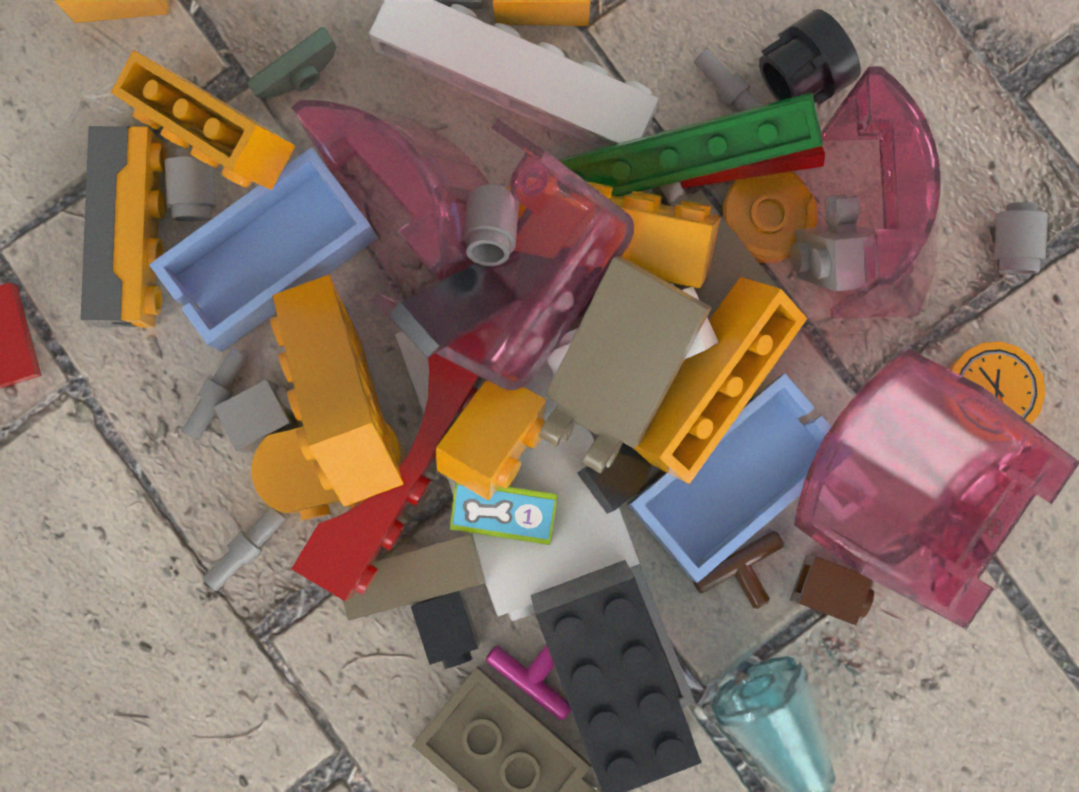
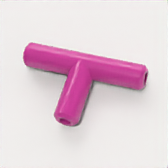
M547 644L528 669L499 646H494L489 652L486 662L560 721L571 712L569 702L543 682L555 666Z

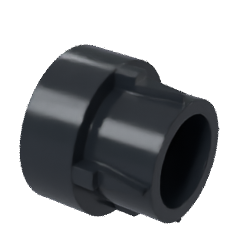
M821 9L811 11L778 34L779 39L761 51L763 56L759 59V68L763 80L777 101L813 92L815 103L820 105L857 81L861 74L859 57L848 34L835 18Z

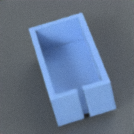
M311 147L284 167L272 190L258 185L150 263L149 266L174 300L184 306L181 308L206 344L223 352L276 313L272 295L330 274L378 239L369 222Z
M785 373L770 382L748 401L690 484L664 472L627 504L691 581L698 583L852 451L823 416L811 419L804 425L798 420L799 417L807 415L815 407Z

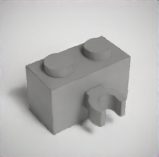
M845 194L826 196L825 214L829 226L795 230V243L791 247L790 258L792 267L797 272V278L836 292L894 285L893 233L856 226L859 217V200L857 196L847 197Z

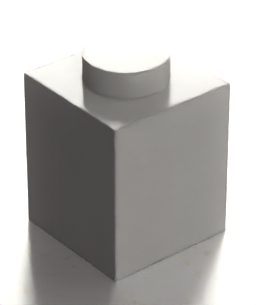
M265 379L213 407L236 451L249 453L257 449L259 444L268 435L298 427L287 397L288 388L285 385L278 388L276 383Z

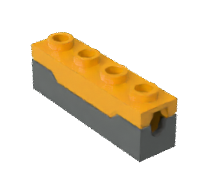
M89 126L81 320L96 327L137 326L139 328H155V315H159L162 310V291L160 286L156 285L157 275L149 264L164 254L163 241L161 238H158L159 219H163L166 212L165 195L160 190V172H165L164 160L167 159V150L165 144L148 127Z

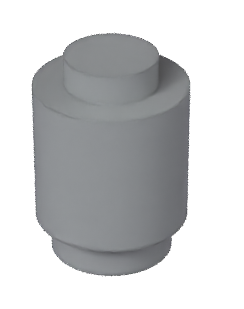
M190 148L174 150V157L164 160L166 207L171 209L172 220L187 222L206 221L211 219V209L216 207L214 167L190 154L192 149Z
M486 184L473 189L467 196L462 242L467 249V256L480 265L495 266L506 262L509 254L516 246L519 199L504 186Z
M1037 203L1007 204V211L996 214L994 260L999 261L998 272L1005 274H1036L1040 272V262L1046 259L1048 213L1038 211Z

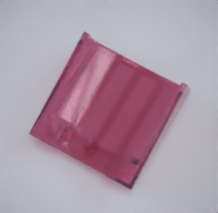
M882 66L868 67L823 128L822 138L823 141L879 140L884 229L875 230L863 241L865 284L830 308L832 319L918 316L928 294L938 256L941 171L932 131L923 112L900 82Z
M299 100L291 107L321 159L332 173H335L356 155L410 215L412 220L403 226L399 232L408 247L431 271L437 283L475 264L467 256V244L463 239L467 196L473 189L490 183L473 161L455 144L430 127L392 111L354 107L322 100ZM512 251L509 254V257L513 255L516 251ZM500 265L489 266V267H490V269H491L492 271H494V270H495L496 268H498Z
M909 349L876 374L852 398L829 429L806 475L796 510L794 526L860 574L967 630L995 589L981 580V575L1034 497L1037 496L1052 505L1078 467L1079 461L981 385Z

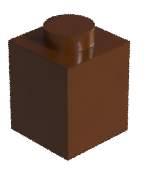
M806 555L789 601L857 625L859 617H866L872 606L874 590L870 589L873 578L823 558Z

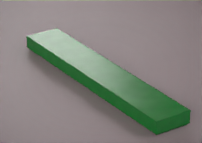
M812 92L526 167L522 174L523 178L524 176L535 177V173L561 176L565 178L563 186L574 188V185L583 186V182L604 184L613 187L612 195L623 196L631 194L632 191H643L823 146L824 144Z

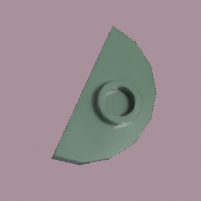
M321 27L251 77L247 84L255 97L260 98L276 97L292 90H305L319 80V73L331 61L337 47L327 29Z

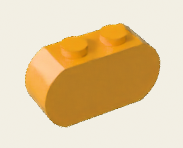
M385 421L399 467L405 459L404 445L397 431ZM300 427L265 437L253 456L251 475L256 492L267 505L282 513L300 512L301 520L304 521L330 515L329 505L341 503L333 488L325 491L321 485L314 464L316 459L307 461L304 457L296 435V430L304 428ZM368 498L350 504V509L364 502Z

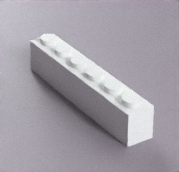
M384 0L369 32L373 48L376 52L597 149L644 137L655 114L659 98L652 96L649 88L638 82L626 81L623 83L608 76L604 68L595 63L584 61L582 64L565 58L564 53L557 47L545 42H540L536 45L526 41L510 26L502 23H496L494 26L478 20L476 14L470 9L458 4H452L451 7H448L435 0Z

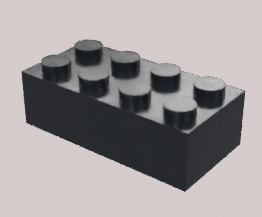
M626 560L530 595L536 618L602 792H627L702 763L638 584Z

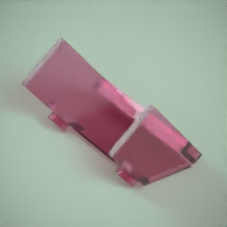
M497 119L491 128L525 153L512 173L510 190L512 196L525 206L526 210L518 220L516 246L509 254L508 260L500 265L489 267L514 294L517 300L506 311L438 351L436 354L503 389L517 390L527 385L541 369L598 289L613 257L621 256L633 237L634 222L628 213L560 161ZM379 292L372 299V302L392 320L389 314L399 303Z

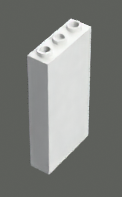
M516 300L506 311L489 320L492 324L505 330L506 339L503 345L509 348L497 372L545 398L544 420L546 421L558 403L545 396L554 378L545 354L558 349L559 346L544 307ZM402 331L396 333L395 336L424 413L428 400V359ZM486 371L477 386L478 389H480L491 372ZM577 423L567 441L561 439L558 446H554L542 438L536 448L526 447L518 459L521 462L520 469L509 486L558 494L550 545L467 532V534H473L486 581L485 584L497 617L507 613L511 621L535 613L530 596L532 594L626 560L629 567L640 564L620 509L617 508L615 511L606 514L577 474L586 466L582 462L594 442L591 432ZM447 477L452 493L454 495L456 481Z

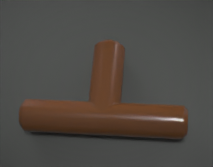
M772 531L729 555L698 583L692 582L697 591L703 594L735 576L751 606L755 609L761 608L769 603L770 597L753 570L752 565L782 549L784 542L778 532Z

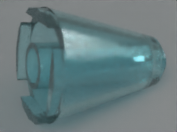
M788 656L771 658L745 669L749 679L736 686L731 679L722 686L714 696L711 705L717 721L784 792H831L836 776L808 674L801 662L797 665L794 658Z

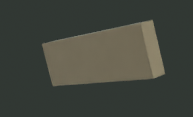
M473 534L373 562L372 565L377 567L379 571L366 593L362 596L355 592L353 597L343 601L347 619L350 621L486 583Z

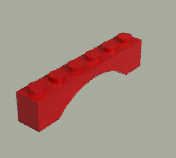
M488 321L427 358L429 366L428 400L421 428L408 455L399 466L403 485L371 496L346 513L318 523L291 570L343 601L351 599L355 592L362 596L366 593L379 571L372 563L382 547L389 551L392 549L405 527V524L399 521L401 514L408 503L414 506L418 505L431 483V479L426 477L425 474L436 458V447L479 390L477 386L486 371H497L506 357L509 348L503 345L506 339L505 330Z

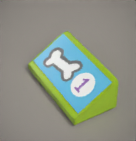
M455 482L450 530L550 545L558 494L514 487L504 489L499 486L490 501Z

